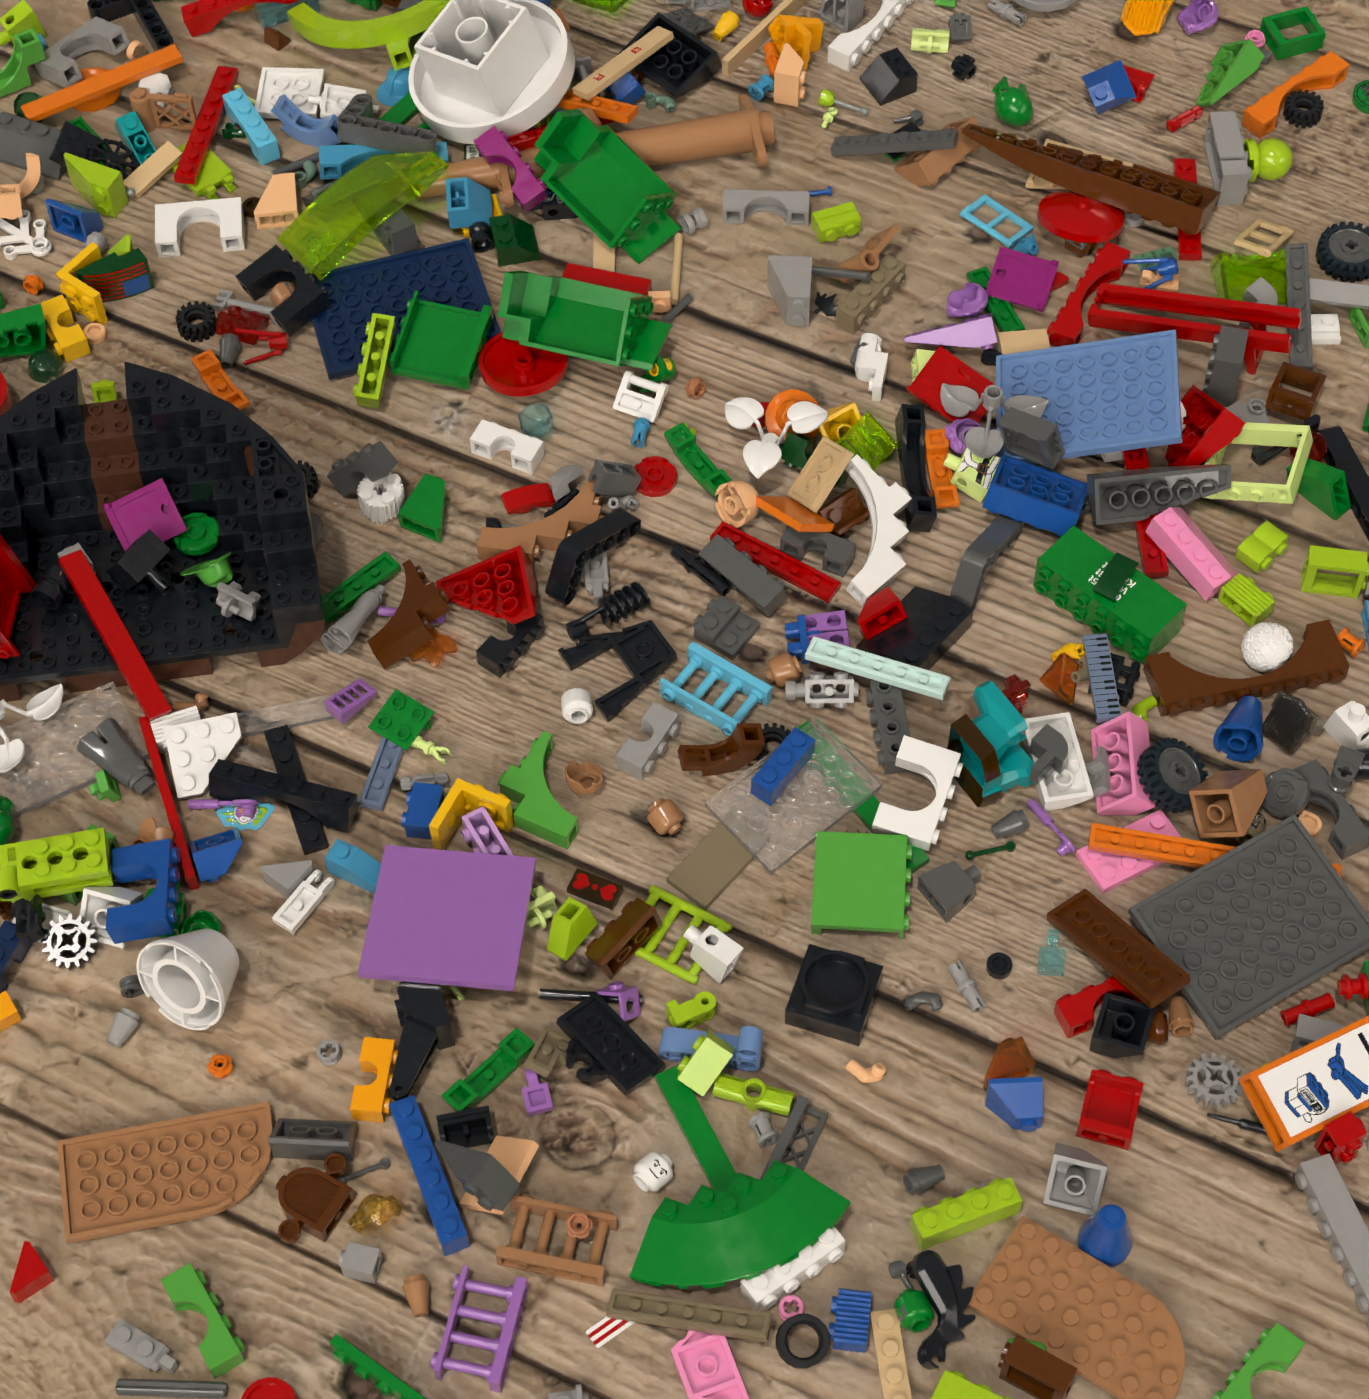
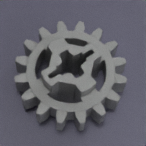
M1212 1052L1210 1058H1207L1203 1053L1199 1060L1193 1059L1192 1067L1188 1066L1186 1072L1188 1076H1186L1185 1084L1190 1086L1187 1092L1188 1094H1196L1195 1102L1203 1100V1107L1205 1108L1209 1103L1213 1104L1214 1110L1218 1109L1219 1104L1228 1108L1230 1101L1235 1103L1238 1095L1242 1093L1243 1088L1238 1081L1241 1078L1239 1075L1242 1069L1241 1067H1233L1234 1059L1229 1062L1225 1061V1054H1222L1220 1058H1216L1215 1052Z

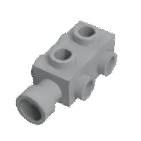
M811 672L810 676H804V683L785 681V700H795L797 697H804L805 704L810 703L811 708H823L824 703H834V707L845 708L848 707V703H854V697L859 695L858 682H854L853 675H848V672H834V675H824L823 672ZM819 684L821 688L818 691H814L812 686ZM838 684H844L845 688L844 690L839 691L836 689V686Z

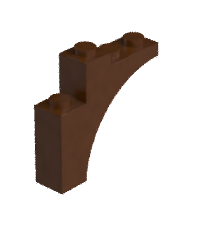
M410 559L402 563L406 575V585L399 607L388 623L372 638L367 640L373 654L384 669L434 640L429 632L433 629L430 623L450 611L446 603L450 599L444 589L440 588L438 590L434 582L429 583L427 578L423 580L426 577L420 565L415 567Z

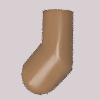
M206 693L196 694L195 702L175 701L173 712L195 705L199 712L208 707V695Z

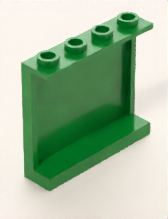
M415 291L413 298L408 300L407 315L402 317L400 334L395 336L394 351H390L388 356V365L391 367V373L393 375L469 390L478 366L480 352L486 343L493 322L492 306L483 305L482 311L478 312L420 300L419 292Z

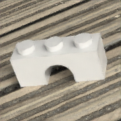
M482 419L470 437L471 453L492 460L499 451H512V468L533 475L544 457L543 441L536 437L519 433L517 430L505 428L495 422Z

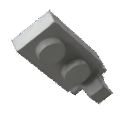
M606 552L584 565L585 586L587 593H593L594 605H597L598 600L603 598V592L608 591L609 587Z
M121 1318L104 1340L108 1347L150 1372H157L160 1367L173 1375L179 1367L176 1363L177 1361L168 1355L171 1351L163 1343Z

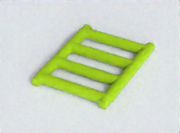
M652 885L649 889L650 895L645 902L654 908L657 901L661 899L672 906L663 918L661 927L652 935L644 948L641 947L634 955L696 985L699 980L698 974L702 968L695 961L689 970L676 965V962L689 944V941L683 937L684 933L691 925L699 928L703 921L716 927L723 934L725 932L729 933L732 925ZM682 910L694 917L667 959L653 952Z

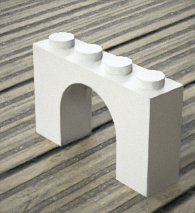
M241 197L155 205V245L159 258L180 256V237L182 232L188 226L198 222H210L220 228L223 252L245 250L244 211Z
M904 735L896 756L895 766L919 773L928 778L934 786L936 797L929 806L918 811H907L880 802L872 824V833L907 835L908 845L929 851L931 843L936 845L940 830L936 829L939 821L944 822L948 811V808L944 807L946 799H952L956 787L952 785L954 776L959 778L963 763L959 762L961 754Z

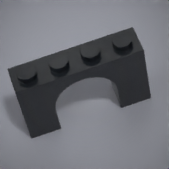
M277 245L273 246L235 276L243 290L254 301L279 282L289 281L296 283V288L291 296L270 312L279 327L289 337L331 305L327 298L329 293L322 284L318 286L312 274L309 272L306 274L303 266L298 261L294 262L291 254L286 249L282 251Z

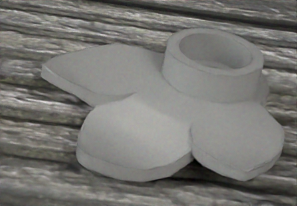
M1253 398L1248 403L1236 402L1227 408L1244 422L1270 424V420L1267 417L1268 408H1265L1266 402L1260 398Z

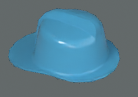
M392 67L387 72L386 80L377 90L376 97L380 103L394 106L410 91L408 81L409 67L400 68L397 71Z

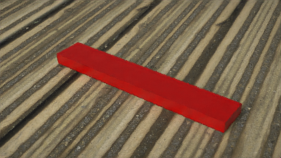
M724 521L721 522L710 536V541L717 534L723 539L729 538L736 545L735 549L740 553L745 551L753 559L752 562L756 566L761 564L769 573L827 603H830L841 588V582Z

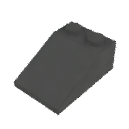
M436 1140L435 1146L455 1177L463 1184L462 1188L467 1193L476 1196L479 1199L477 1203L484 1209L491 1211L494 1208L504 1211L520 1183L491 1154Z

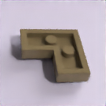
M545 1025L524 1067L547 1078L556 1061L566 1065L565 1054L571 1039ZM575 1062L572 1069L578 1071L585 1062Z

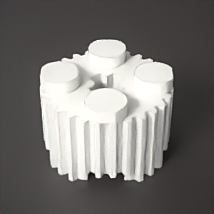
M390 472L387 476L375 482H372L365 475V478H362V481L359 482L360 485H358L357 489L361 512H363L364 516L367 515V518H370L372 523L376 522V524L379 522L383 524L388 519L392 520V517L396 518L406 502L403 484L399 475Z

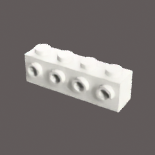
M835 1227L832 1229L828 1228L818 1237L819 1241L813 1247L809 1245L798 1252L799 1256L781 1267L778 1264L761 1272V1276L749 1280H741L740 1293L752 1309L757 1311L769 1309L779 1298L786 1293H792L803 1281L816 1276L830 1262L834 1263L839 1260L845 1251V1239Z

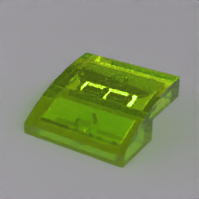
M869 411L856 421L836 442L854 454L853 457L858 455L861 459L866 460L872 470L897 447L894 439Z

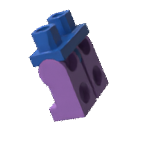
M845 610L807 616L797 615V622L785 624L786 639L799 638L798 642L787 643L788 653L792 656L796 655L797 658H802V664L809 663V660L805 659V653L813 636L850 647Z

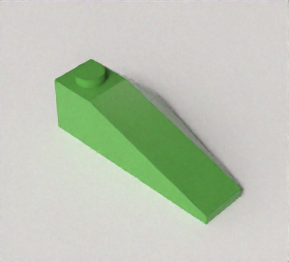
M1251 39L1222 44L1211 62L1212 72L1207 73L1206 79L1208 82L1202 87L1195 105L1200 107L1212 105L1260 67V63L1265 55Z

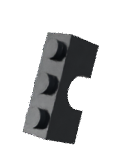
M536 613V616L517 624H511L506 621L507 631L513 637L508 640H499L491 635L476 651L478 665L499 678L506 672L511 671L519 657L524 656L531 644L543 636L545 631L543 616Z

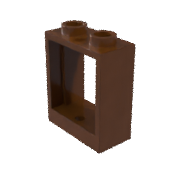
M1283 362L1270 388L1265 408L1307 420L1311 417L1320 398L1327 375ZM1283 383L1311 392L1312 395L1310 397L1282 388L1280 385Z
M1017 1335L1012 1344L1009 1342L1005 1344L998 1363V1367L1001 1368L1000 1379L1037 1399H1066L1078 1369Z

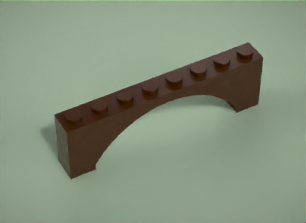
M1330 620L1307 624L1303 634L1304 642L1294 656L1276 670L1264 675L1244 679L1215 677L1183 665L1172 658L1169 652L1146 656L1143 671L1152 695L1157 701L1160 716L1163 717L1168 715L1177 716L1188 711L1197 712L1212 706L1221 707L1228 703L1237 702L1244 696L1256 698L1270 697L1276 693H1290L1301 688H1315L1321 684L1339 683L1345 680L1350 666Z

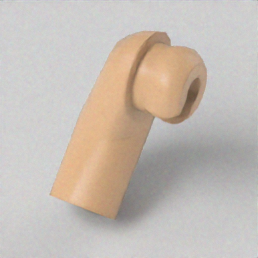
M854 1059L845 1068L862 1083L880 1082L885 1077L886 1072L885 1066L881 1063H876L870 1068H864Z

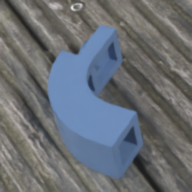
M285 94L279 96L271 109V112L283 123L281 129L299 142L315 147L337 145L341 142L338 138V117L335 114L322 119L311 117L302 112Z

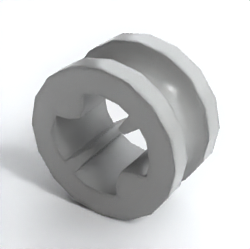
M324 1040L317 1047V1056L324 1065H335L341 1060L342 1051L336 1041ZM332 1048L335 1053H331L330 1057H326L323 1052H328V1049Z

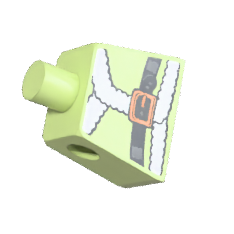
M966 448L960 458L948 453L943 465L954 470L950 480L951 484L956 485L958 489L981 503L987 494L1001 458L997 456L989 458L977 457Z

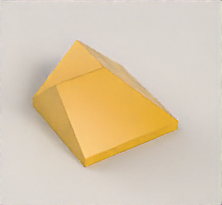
M855 402L826 410L828 417L818 427L822 438L825 436L852 453L871 444Z

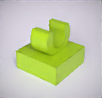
M106 379L92 383L91 389L94 403L118 400L115 381Z

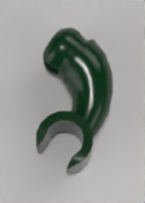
M227 122L225 124L226 129H222L224 139L230 140L234 137L247 138L242 128L234 129L232 123Z

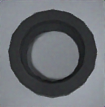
M797 1314L789 1317L779 1326L776 1334V1349L779 1356L786 1364L795 1368H809L820 1363L827 1355L830 1347V1335L826 1325L819 1318L811 1314ZM799 1324H806L812 1327L819 1338L816 1352L807 1358H799L793 1355L787 1346L789 1331Z

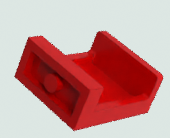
M1092 1070L1076 1137L1128 1150L1144 1083L1130 1076L1120 1077L1113 1075L1107 1070Z

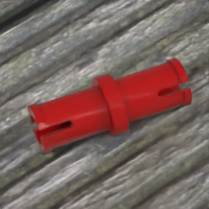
M1327 992L1311 1000L1304 999L1300 1001L1299 1005L1280 1011V1016L1285 1026L1288 1027L1297 1022L1299 1014L1315 1017L1316 1014L1335 1008V1002L1331 994Z

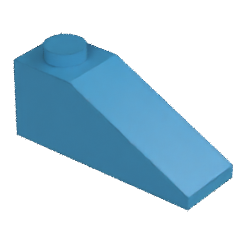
M337 838L325 856L328 873L375 894L381 863L361 849Z

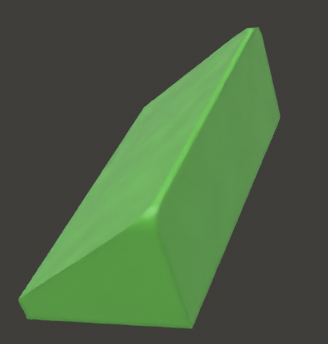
M1351 307L1348 317L1363 347L1368 349L1369 322L1361 308Z

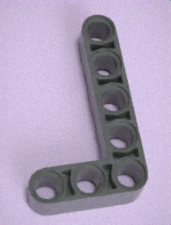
M368 94L355 95L337 118L338 138L340 141L421 158H433L437 155L436 132L373 119L372 96Z
M1000 514L976 538L962 556L950 593L951 597L956 598L974 610L987 571L1018 539L1024 527L1023 521H1014L1009 516Z

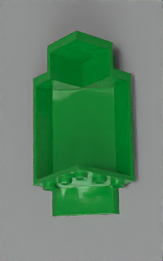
M580 109L557 111L534 144L540 151L533 160L545 171L540 179L610 249L623 248L640 264L683 229L666 212L673 206V200L678 194L608 125L596 126Z
M511 271L504 274L498 317L505 318L502 338L519 341L520 345L614 366L628 365L652 371L673 326L671 323L649 319L654 306L652 296L555 275L544 276L525 271Z

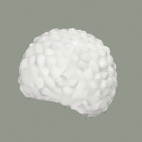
M1261 622L1254 625L1244 635L1241 644V652L1247 664L1251 668L1265 673L1276 670L1285 664L1293 653V638L1289 630L1277 623Z

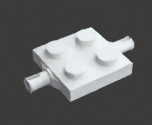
M325 83L321 96L308 94L307 103L320 104V119L332 114L338 117L355 95L366 94V90ZM373 105V113L378 114L379 105Z

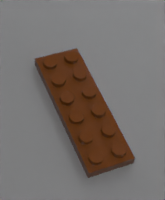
M1086 889L1047 913V921L1150 1009L1190 983V975Z

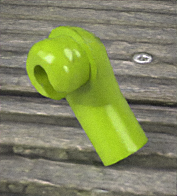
M1151 695L1135 704L1132 713L1149 722L1146 716L1147 711L1157 706L1154 696Z

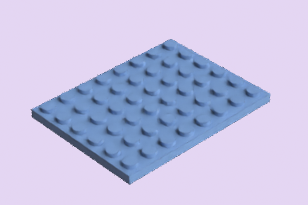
M1176 330L996 356V386L1002 389V396H1005V402L1017 395L1037 396L1048 399V405L1041 418L1058 426L1065 454L1061 459L1183 443ZM1002 404L996 411L997 430L999 431V420L1002 415L1006 414ZM1004 443L1002 449L997 453V457L1000 458L1002 454L1027 463H1035L1007 452Z

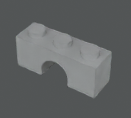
M656 702L651 704L641 719L642 733L651 738L644 742L628 738L616 755L617 769L641 781L647 773L650 774L653 771L659 755L663 756L665 754L668 742L672 737L675 738L681 728L679 714Z

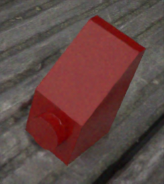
M887 587L867 599L857 619V623L867 641L907 618L900 599Z

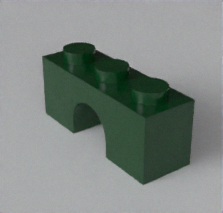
M794 431L788 432L781 449V459L785 460L784 464L792 468L800 467L803 469L812 455L816 440ZM845 469L834 487L846 484L849 474Z

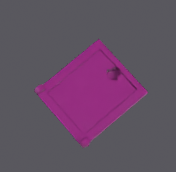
M1000 246L986 288L987 294L992 298L1043 312L1059 262L1056 260H1045Z
M163 478L112 503L103 505L124 551L149 529L163 542L188 531Z

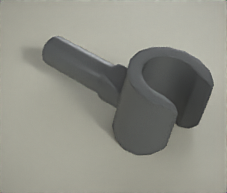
M913 110L910 115L905 117L893 118L894 124L910 121L916 126L924 124L923 115L919 110Z
M895 1261L890 1263L888 1269L891 1278L901 1277L907 1289L915 1290L908 1279L904 1262Z

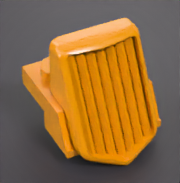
M1127 0L1120 20L1123 21L1125 27L1134 36L1150 35L1154 32L1159 33L1175 0Z
M779 14L769 25L768 31L773 43L776 44L777 54L780 56L784 43H788L804 61V70L808 68V60H810V52L818 51L821 47L824 23L819 18Z

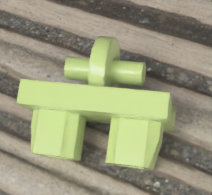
M924 28L913 29L911 50L927 51V54H931V52L948 53L950 31L939 29L927 30Z
M540 885L531 891L533 901L529 902L526 924L530 928L538 924L541 930L547 928L545 920L553 917L551 912L556 910L557 906L554 893L552 891L548 893Z

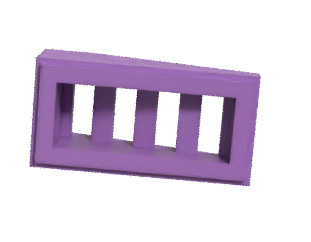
M359 678L324 702L325 709L340 723L344 724L378 693L364 680ZM362 687L367 693L363 694L358 689ZM355 693L359 698L356 699L352 694ZM347 698L351 701L350 704L345 701Z

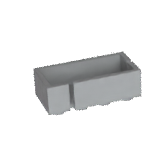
M1235 111L1210 112L1203 142L1213 188L1221 192L1217 205L1243 204L1244 196L1248 194V180H1251L1252 177L1251 167L1247 165L1248 152L1244 151V136L1240 134L1241 122L1237 120Z

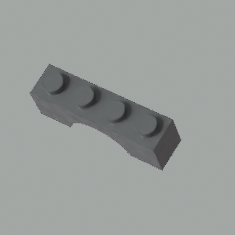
M1317 759L1293 769L1302 774L1309 783V802L1317 803L1331 813L1335 826L1332 828L1328 842L1340 859L1343 860L1367 849L1369 845V827L1361 822L1355 808L1348 804L1343 794L1334 793L1329 789V773L1327 769L1321 766Z

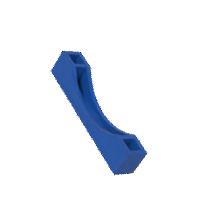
M412 1095L390 1103L389 1108L392 1119L415 1174L444 1257L470 1247L465 1227L415 1096Z

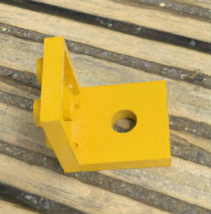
M92 242L55 275L62 282L59 288L66 295L65 300L68 306L74 312L84 315L91 323H100L104 326L108 319L100 293L80 281L76 273L77 270L102 258L99 246Z
M457 778L429 824L433 849L445 850L462 821L461 817L482 806L485 807L497 828L510 833L514 826L511 800L501 793L495 794L479 784L473 785Z

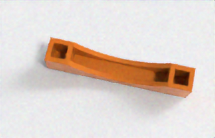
M1332 51L1324 56H1320L1314 63L1305 66L1297 75L1291 76L1284 84L1278 85L1271 93L1262 96L1258 102L1249 105L1243 112L1242 126L1259 139L1263 138L1275 129L1278 113L1285 105L1289 94L1291 95L1293 91L1297 93L1300 89H1302V92H1305V89L1309 90V92L1332 89L1346 79L1350 64Z

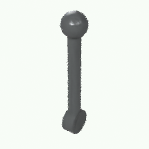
M382 1158L378 1164L346 1176L342 1175L337 1177V1180L346 1184L348 1180L377 1169L386 1170L390 1167V1161L387 1158Z

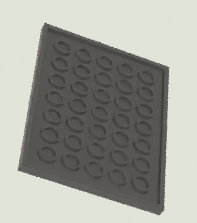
M1295 814L1130 907L1127 911L1145 938L1190 975V983L1181 990L1215 1040L1369 950L1368 914Z

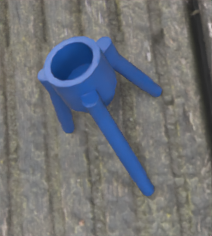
M1175 257L1126 259L1122 261L1123 264L1158 263L1157 266L1141 269V272L1143 270H1158L1159 275L1164 276L1144 287L1146 289H1153L1164 282L1173 280V275L1179 274Z

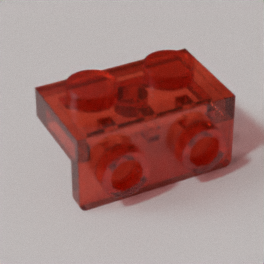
M231 305L217 314L216 334L221 336L224 334H234L240 338L241 342L255 345L257 344L258 335L236 333L235 329L261 331L268 327L269 318L261 316L259 312H248L242 310L239 306Z

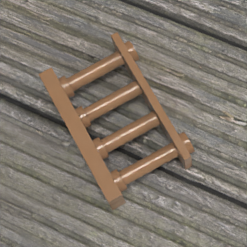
M527 1194L513 1195L510 1202L512 1210L517 1211L509 1244L506 1246L498 1245L495 1254L497 1265L603 1287L606 1278L605 1267L601 1266L599 1261L607 1229L617 1231V1216L607 1210H598L596 1212L536 1200ZM583 1212L592 1220L593 1226L597 1227L589 1260L585 1261V1263L575 1261L572 1258L577 1237L572 1238L568 1233L562 1255L555 1257L546 1253L554 1219L567 1221L572 1214ZM528 1213L544 1216L536 1249L532 1250V1252L521 1250L519 1247Z

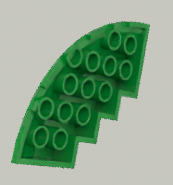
M774 1160L762 1180L738 1172L725 1193L701 1185L688 1205L665 1197L651 1217L629 1275L630 1279L659 1287L666 1284L677 1285L678 1289H688V1286L702 1285L704 1289L725 1286V1282L741 1278L749 1280L761 1276L762 1271L778 1264L781 1267L799 1256L798 1252L811 1245L813 1247L819 1241V1236L828 1228L832 1229L837 1224L851 1203L848 1199L799 1168Z

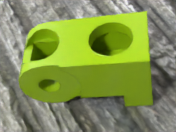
M707 991L699 992L694 999L679 1005L675 999L666 1003V1015L672 1027L691 1029L712 1019L716 1012V998Z

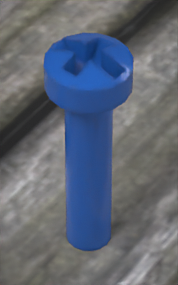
M831 186L827 187V189L807 191L809 196L826 194L832 196L833 193Z

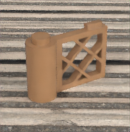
M136 88L129 94L132 111L136 112L147 133L154 131L156 128L193 129L197 116L192 96H187V93H174V95L150 94L145 88ZM157 102H164L168 106L163 108ZM178 103H187L188 107L183 109ZM173 108L180 114L175 116L169 110ZM164 115L171 121H161V117ZM185 116L192 123H186L181 118Z
M894 224L872 236L855 256L840 263L837 268L864 272L875 270L879 265V253L900 229L898 225ZM839 278L840 281L846 284L856 280Z

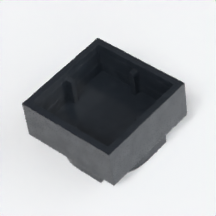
M809 944L785 1009V1024L859 1046L882 981L883 966L865 961L864 957L829 950Z

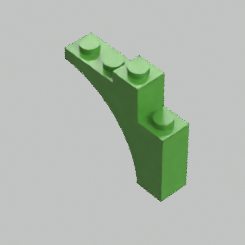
M543 731L539 739H534L529 755L523 757L519 768L511 765L507 772L501 774L498 785L500 786L501 794L517 803L512 812L515 827L568 850L579 832L578 818L562 808L548 789L545 781V768L548 757L553 749L552 734Z

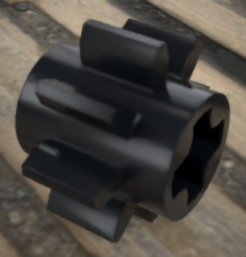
M965 53L963 56H956L951 64V69L954 70L952 75L962 81L965 78H972L977 70V66L974 65L976 59Z

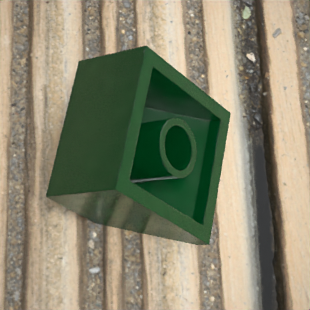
M511 214L489 218L490 232L498 267L541 260L533 225Z

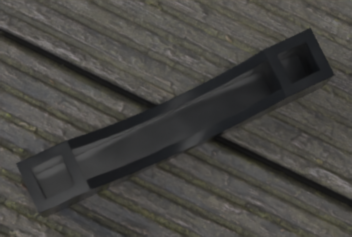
M901 404L895 419L902 487L908 491L909 496L912 498L905 509L907 529L909 531L930 532L937 517L935 497L929 489L925 472L924 442L926 421L924 406Z
M221 759L217 760L209 773V796L226 801L248 797L279 799L304 809L325 826L349 832L357 818L358 794Z

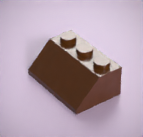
M638 897L633 902H628L623 907L622 914L616 920H611L604 928V933L598 939H593L586 948L585 955L588 960L610 980L663 924L656 909Z

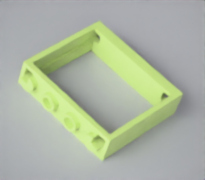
M1245 422L1246 424L1243 426L1240 435L1229 444L1298 447L1286 485L1231 481V488L1205 498L1293 504L1313 443L1310 426ZM1227 445L1208 458L1205 465L1221 464Z

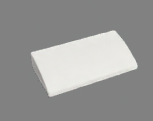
M1070 712L1025 719L1028 729L1022 732L1026 736L1023 742L1026 753L1034 763L1038 758L1029 752L1031 739L1046 724L1061 733L1068 744V754L1063 772L1059 774L1054 770L1048 779L1043 778L1038 784H1035L1042 808L1048 812L1076 805L1093 798L1094 794Z

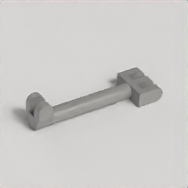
M222 289L215 302L211 305L214 311L226 313L228 308L232 307L271 316L272 323L279 327L270 313L275 309L274 307L237 300L233 291Z

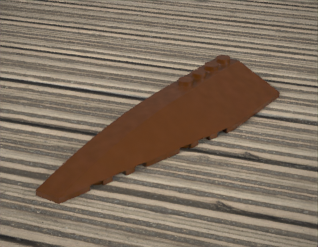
M968 124L961 132L996 155L1051 183L1120 208L1124 213H1135L1141 215V218L1144 220H1155L1161 222L1165 227L1182 229L1183 233L1189 235L1197 234L1203 228L1221 194L1219 191L1141 165L1133 164L1132 167L1122 165L1123 161L1121 160L1104 161L1101 155L1088 154L1083 156V152L1080 150L1052 143L1042 146L1036 144L1037 140L1035 139L1018 140L1016 135L1011 133L998 135V131L995 129Z

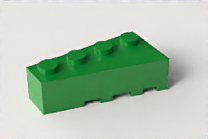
M41 303L0 314V358L46 354L45 319Z

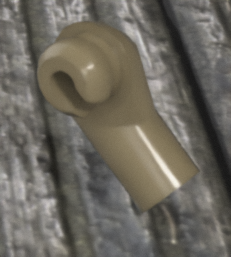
M1085 656L1079 659V661L1083 662L1079 663L1082 669L1071 673V679L1074 683L1089 680Z

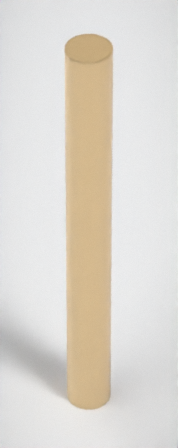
M680 233L675 234L670 290L672 305H676L679 300L683 235Z

